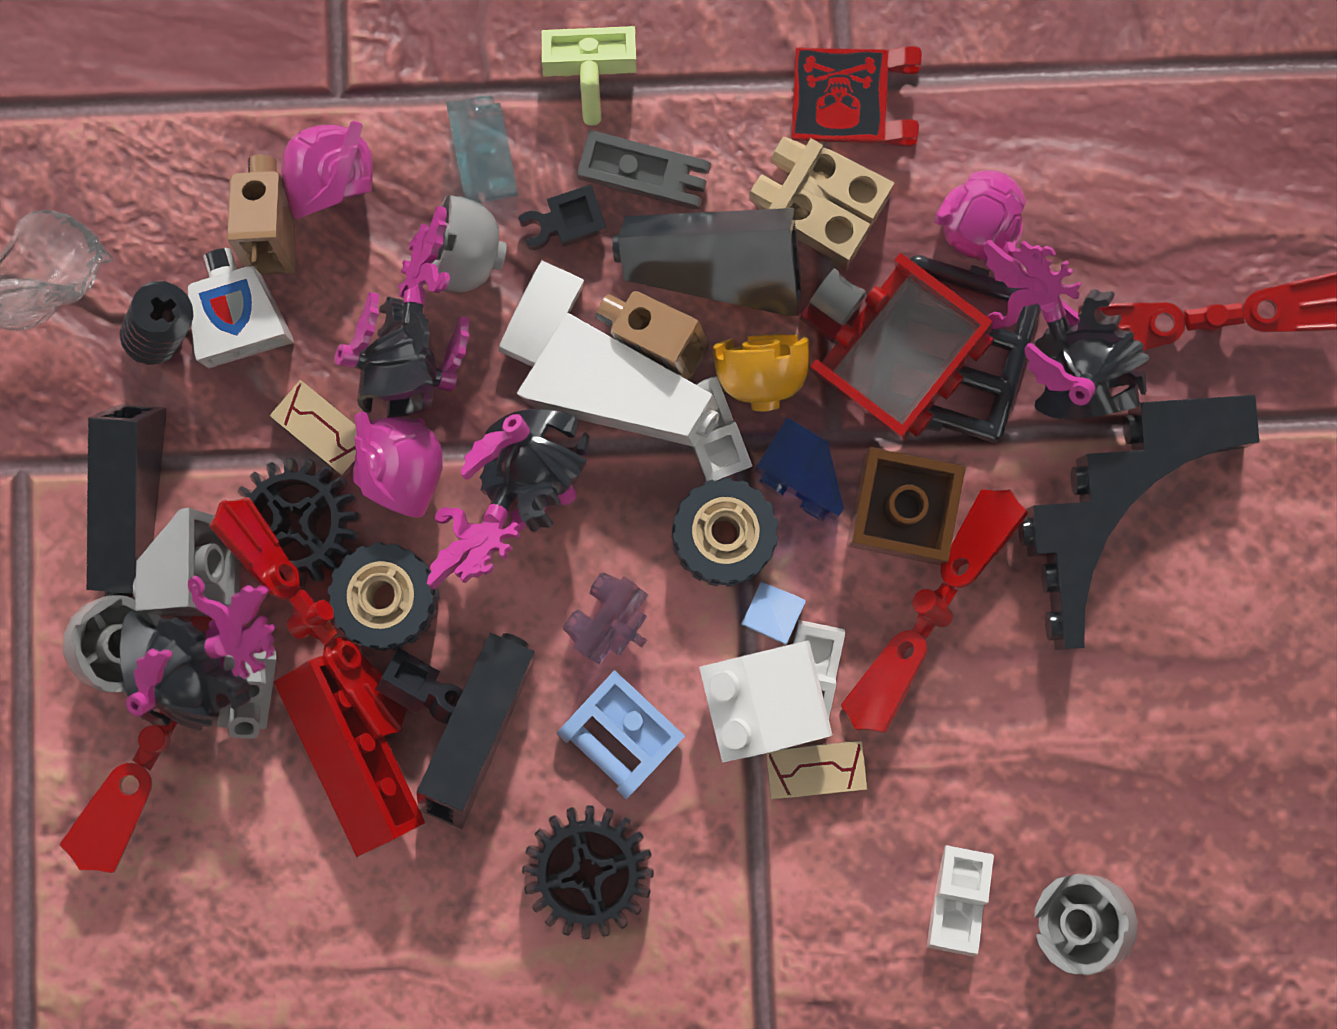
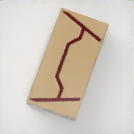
M299 380L270 416L337 472L346 477L355 466L356 447L354 437L357 436L356 426L302 380Z
M862 741L784 748L766 753L771 800L867 790Z

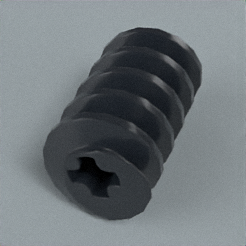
M152 281L140 287L133 296L119 333L121 346L129 357L142 364L155 365L161 364L174 356L188 333L194 317L193 306L187 294L177 285L166 281Z

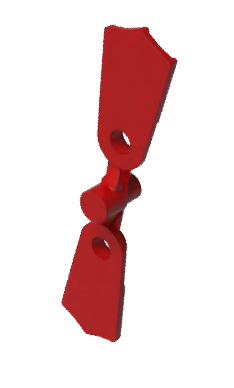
M1337 272L1257 290L1247 297L1243 305L1242 303L1227 305L1211 304L1204 308L1184 310L1185 316L1178 306L1169 302L1110 303L1108 307H1100V310L1107 316L1120 315L1122 320L1119 323V328L1124 331H1132L1134 333V340L1143 343L1142 351L1174 343L1182 336L1185 327L1187 331L1202 329L1205 332L1211 333L1218 331L1223 326L1245 324L1246 322L1251 329L1258 332L1337 331ZM1265 301L1273 305L1274 315L1272 318L1266 319L1259 315L1257 308L1260 302ZM1167 315L1172 319L1173 326L1170 331L1163 332L1156 327L1155 320L1157 316Z
M1010 489L980 490L951 544L948 562L941 564L940 574L945 583L942 582L940 587L934 591L922 589L915 594L912 606L919 614L912 630L902 631L891 639L842 702V709L846 712L857 731L870 730L881 733L888 731L926 657L927 643L924 637L929 638L936 626L946 627L953 619V613L948 607L958 592L955 588H964L972 584L1028 515V511L1018 502ZM964 564H969L967 571L958 575L959 568ZM914 647L913 654L909 658L903 659L905 651L908 648Z
M246 497L239 500L221 501L209 527L258 582L268 589L272 596L278 599H289L293 605L294 613L287 619V628L291 635L297 639H304L311 635L323 643V659L327 669L374 739L401 732L403 729V719L408 708L375 690L382 677V673L370 664L354 643L341 637L334 638L337 635V631L329 622L334 614L332 606L325 600H319L314 603L305 590L300 589L298 591L299 573L297 568L289 561L281 549L278 539L252 500ZM279 571L284 574L286 581L282 579ZM342 652L346 654L349 662L344 659Z
M192 616L190 622L207 639L206 631L210 630L209 621L213 620V618ZM172 720L166 726L152 724L140 731L138 735L140 747L131 760L135 763H124L112 770L60 842V847L72 858L79 870L114 873L152 790V778L146 769L151 771L161 752L170 745V736L178 724ZM128 776H134L139 783L137 791L131 795L126 794L122 789V782Z

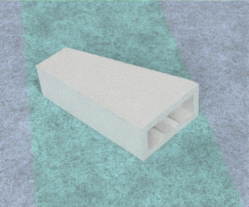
M566 313L517 392L534 409L563 412L576 416L579 420L694 447L701 436L707 438L719 419V413L716 412L719 405L713 394L569 313Z

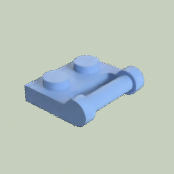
M615 670L556 733L566 744L569 741L575 744L618 785L616 791L625 799L629 798L685 737L678 728ZM592 716L641 761L633 771L629 770L583 726Z

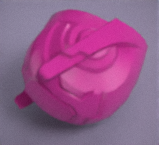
M353 120L348 128L337 125L309 127L299 131L288 142L283 152L281 173L283 188L294 220L342 202L343 198L372 192V155L367 143L360 137L363 127L360 122Z
M996 170L974 172L964 184L956 187L946 196L936 214L937 217L934 223L940 226L943 224L945 239L949 246L954 247L956 251L967 257L976 258L978 261L988 260L984 252V244L988 240L994 242L1007 255L1012 256L1022 234L1023 217L1021 214L1026 198L1020 186L1006 173Z
M365 412L357 413L354 416L357 436L354 437L356 455L353 482L361 487L362 495L374 502L407 516L422 517L432 500L443 470V453L439 440L425 426V421L421 418L413 420L402 417H388L369 421L368 415Z

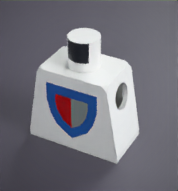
M230 248L216 249L203 256L210 278L188 285V297L192 303L194 314L191 325L194 353L197 361L211 368L294 343L288 326L264 278L253 266L237 269Z

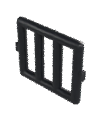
M914 255L910 258L911 261L938 281L1008 302L1011 294L1018 289L1008 288L1003 281H997L995 278L989 277L990 270L971 265L969 270L922 255ZM910 285L894 306L867 394V398L880 408L902 415L914 401V398L888 391L896 364L934 375L945 361V359L902 346L910 320L963 337L970 330L969 327L947 311L916 302L919 290ZM1039 304L1023 307L1015 332L992 328V331L989 333L994 338L992 346L1009 351L1001 377L968 366H963L958 372L964 376L960 384L995 395L988 421L932 405L928 411L934 414V417L927 425V429L940 432L943 427L991 443L999 442L1002 439L1026 362L1025 347L1032 342L1041 312Z

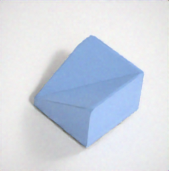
M760 582L741 625L785 645L806 600Z

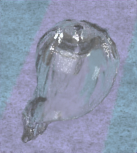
M36 210L27 214L18 221L11 240L0 252V328L7 331H27L46 322L58 310L60 305L80 300L94 283L99 268L104 263H111L113 256L106 251L105 247L99 242L98 237L91 230L66 213L52 210Z

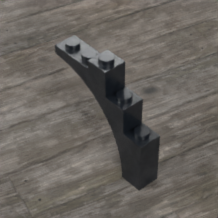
M1255 395L1140 402L1138 407L1128 410L1129 416H1125L1123 421L1124 439L1126 444H1131L1132 451L1091 453L1076 459L1077 466L1071 469V487L1073 494L1079 495L1080 502L1033 505L1026 509L1028 515L1018 527L1019 541L1021 546H1027L1028 557L1047 556V564H1042L1041 582L1043 591L1045 593L1050 592L1051 612H1046L1045 629L1048 640H1054L1055 650L1085 648V607L1092 574L1108 537L1128 508L1156 481L1183 464L1208 454L1243 449L1260 442Z

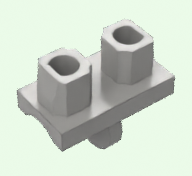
M265 651L260 654L254 653L256 659L264 662L266 665L265 669L256 673L251 671V667L245 661L246 668L250 673V676L246 679L249 682L248 692L251 700L237 709H233L230 704L220 710L217 719V727H228V735L230 737L257 738L259 729L267 728L276 665V651L268 659L265 658ZM230 655L225 656L224 669L227 671L233 670L235 666L233 657Z

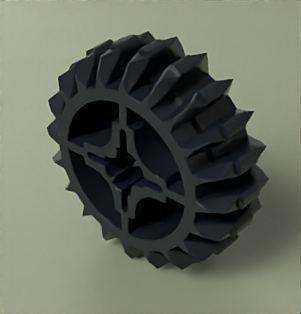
M286 458L284 473H282L276 463L270 462L266 465L268 479H265L257 472H253L250 478L257 487L252 491L241 486L238 489V493L245 498L249 497L261 515L266 504L270 507L274 518L270 529L278 539L281 547H285L293 541H299L302 546L307 547L312 552V555L307 558L290 561L298 570L299 587L305 586L307 571L315 582L324 581V573L321 568L323 564L327 569L334 572L335 568L338 569L340 567L339 563L333 558L336 553L344 557L353 554L349 548L342 546L345 538L354 541L358 540L360 536L358 532L347 529V523L360 521L361 515L353 511L345 512V508L353 505L357 498L352 493L339 496L345 489L347 482L339 477L329 483L333 469L326 465L315 474V461L305 459L299 471L296 460ZM292 485H310L320 491L313 498L306 497L298 503H291L279 493L283 488ZM329 505L331 528L323 544V539L317 532V522L321 515L326 512L324 507ZM284 509L300 516L303 512L304 515L300 518L299 522L303 527L302 531L306 535L289 529L288 532L287 529L292 523L288 518L289 514ZM279 571L282 579L286 581L284 574Z
M594 805L586 806L585 820H579L575 807H570L566 810L569 824L565 826L558 816L553 815L549 818V823L555 833L551 835L546 830L539 828L535 832V836L544 844V847L540 848L535 845H529L525 851L529 857L538 860V864H526L522 868L524 875L537 876L538 881L530 882L524 887L525 893L534 894L541 891L543 896L533 904L532 909L535 912H539L548 905L553 909L545 921L549 927L556 923L559 916L567 919L562 931L566 936L571 934L575 922L582 924L581 935L583 939L590 938L591 924L598 923L599 931L603 937L609 936L610 925L608 919L613 918L617 926L621 929L625 928L628 921L622 910L626 908L635 915H639L642 911L640 904L632 898L633 895L642 898L650 896L651 889L646 885L638 883V879L653 878L654 869L639 867L638 862L651 858V850L641 849L635 851L633 846L640 843L644 838L641 831L633 833L629 838L623 834L631 823L628 817H624L617 828L609 824L614 814V810L611 808H606L602 821L594 820ZM585 832H595L607 836L621 848L623 853L606 856L597 854L592 850ZM571 836L574 862L571 866L561 869L560 872L549 875V861L553 849L563 839ZM581 848L583 849L585 859L593 860L592 865L596 862L600 867H603V870L597 872L595 876V894L591 883L584 882L585 877L580 880L577 875L573 876L582 866L583 854ZM629 867V880L626 888L613 903L606 906L602 882L606 877L617 873L618 870ZM571 887L579 889L584 893L588 904L591 906V910L578 909L567 904L557 895L554 889Z

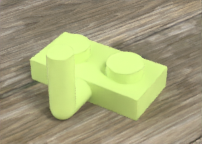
M635 26L542 30L543 77L580 75L583 121L587 125H597L602 119L599 74L637 73Z

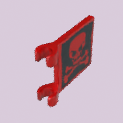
M905 46L894 49L796 48L792 140L809 141L813 139L824 142L888 143L905 147L916 145L919 135L918 121L902 119L886 122L888 71L908 75L919 73L922 62L921 49L917 46Z

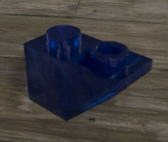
M787 417L756 466L755 472L762 475L759 483L779 496L783 497L786 491L802 500L799 507L812 517L824 522L828 516L835 521L842 513L844 506L829 444L824 439Z

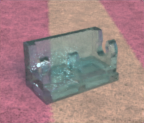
M493 96L446 101L465 198L482 203L518 196L501 104L494 103Z

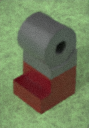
M834 268L813 295L809 305L799 319L833 343L840 329L850 321L861 306L866 296V291L851 284Z

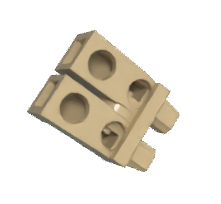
M782 137L771 157V164L788 172L787 179L783 185H780L761 174L749 193V201L760 210L794 208L797 240L831 259L830 263L846 272L867 237L868 231L871 230L890 198L894 182L832 150L823 148L822 144L813 139H810L805 146L800 142Z

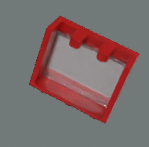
M900 252L894 259L895 269L880 288L876 285L869 292L865 299L866 306L851 325L846 323L835 337L837 343L824 360L820 362L816 359L810 367L815 376L825 381L904 442L910 433L917 438L934 417V414L928 410L940 396L947 400L964 379V376L958 372L970 358L977 362L988 350L994 338L989 335L993 326V321Z

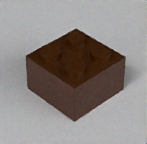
M870 447L863 457L846 546L936 565L948 562L966 466Z

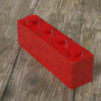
M342 652L344 659L349 662L345 653ZM323 655L308 660L273 681L356 858L426 823L385 737L373 738L327 669Z

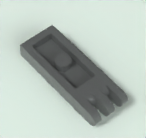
M589 130L577 177L579 180L698 210L700 209L702 199L685 193V189L704 192L707 181L689 174L690 171L709 174L711 163L704 159Z

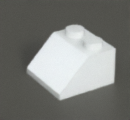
M809 640L699 667L722 763L773 752L833 735Z

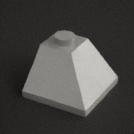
M192 508L180 509L136 561V578L133 583L136 611L162 616L210 617L198 610L192 601V594L188 590L187 582L194 576L200 577L204 583L205 591L202 592L204 597L209 600L218 601L226 607L232 605L231 596L240 593V561L209 527L215 515Z

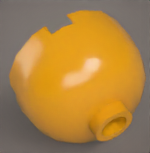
M795 334L747 336V342L742 343V346L734 348L733 339L721 341L713 347L715 369L721 386L725 392L736 400L750 402L753 411H771L780 408L779 400L794 396L802 388L809 372L810 354L809 339L807 337L798 341V335Z

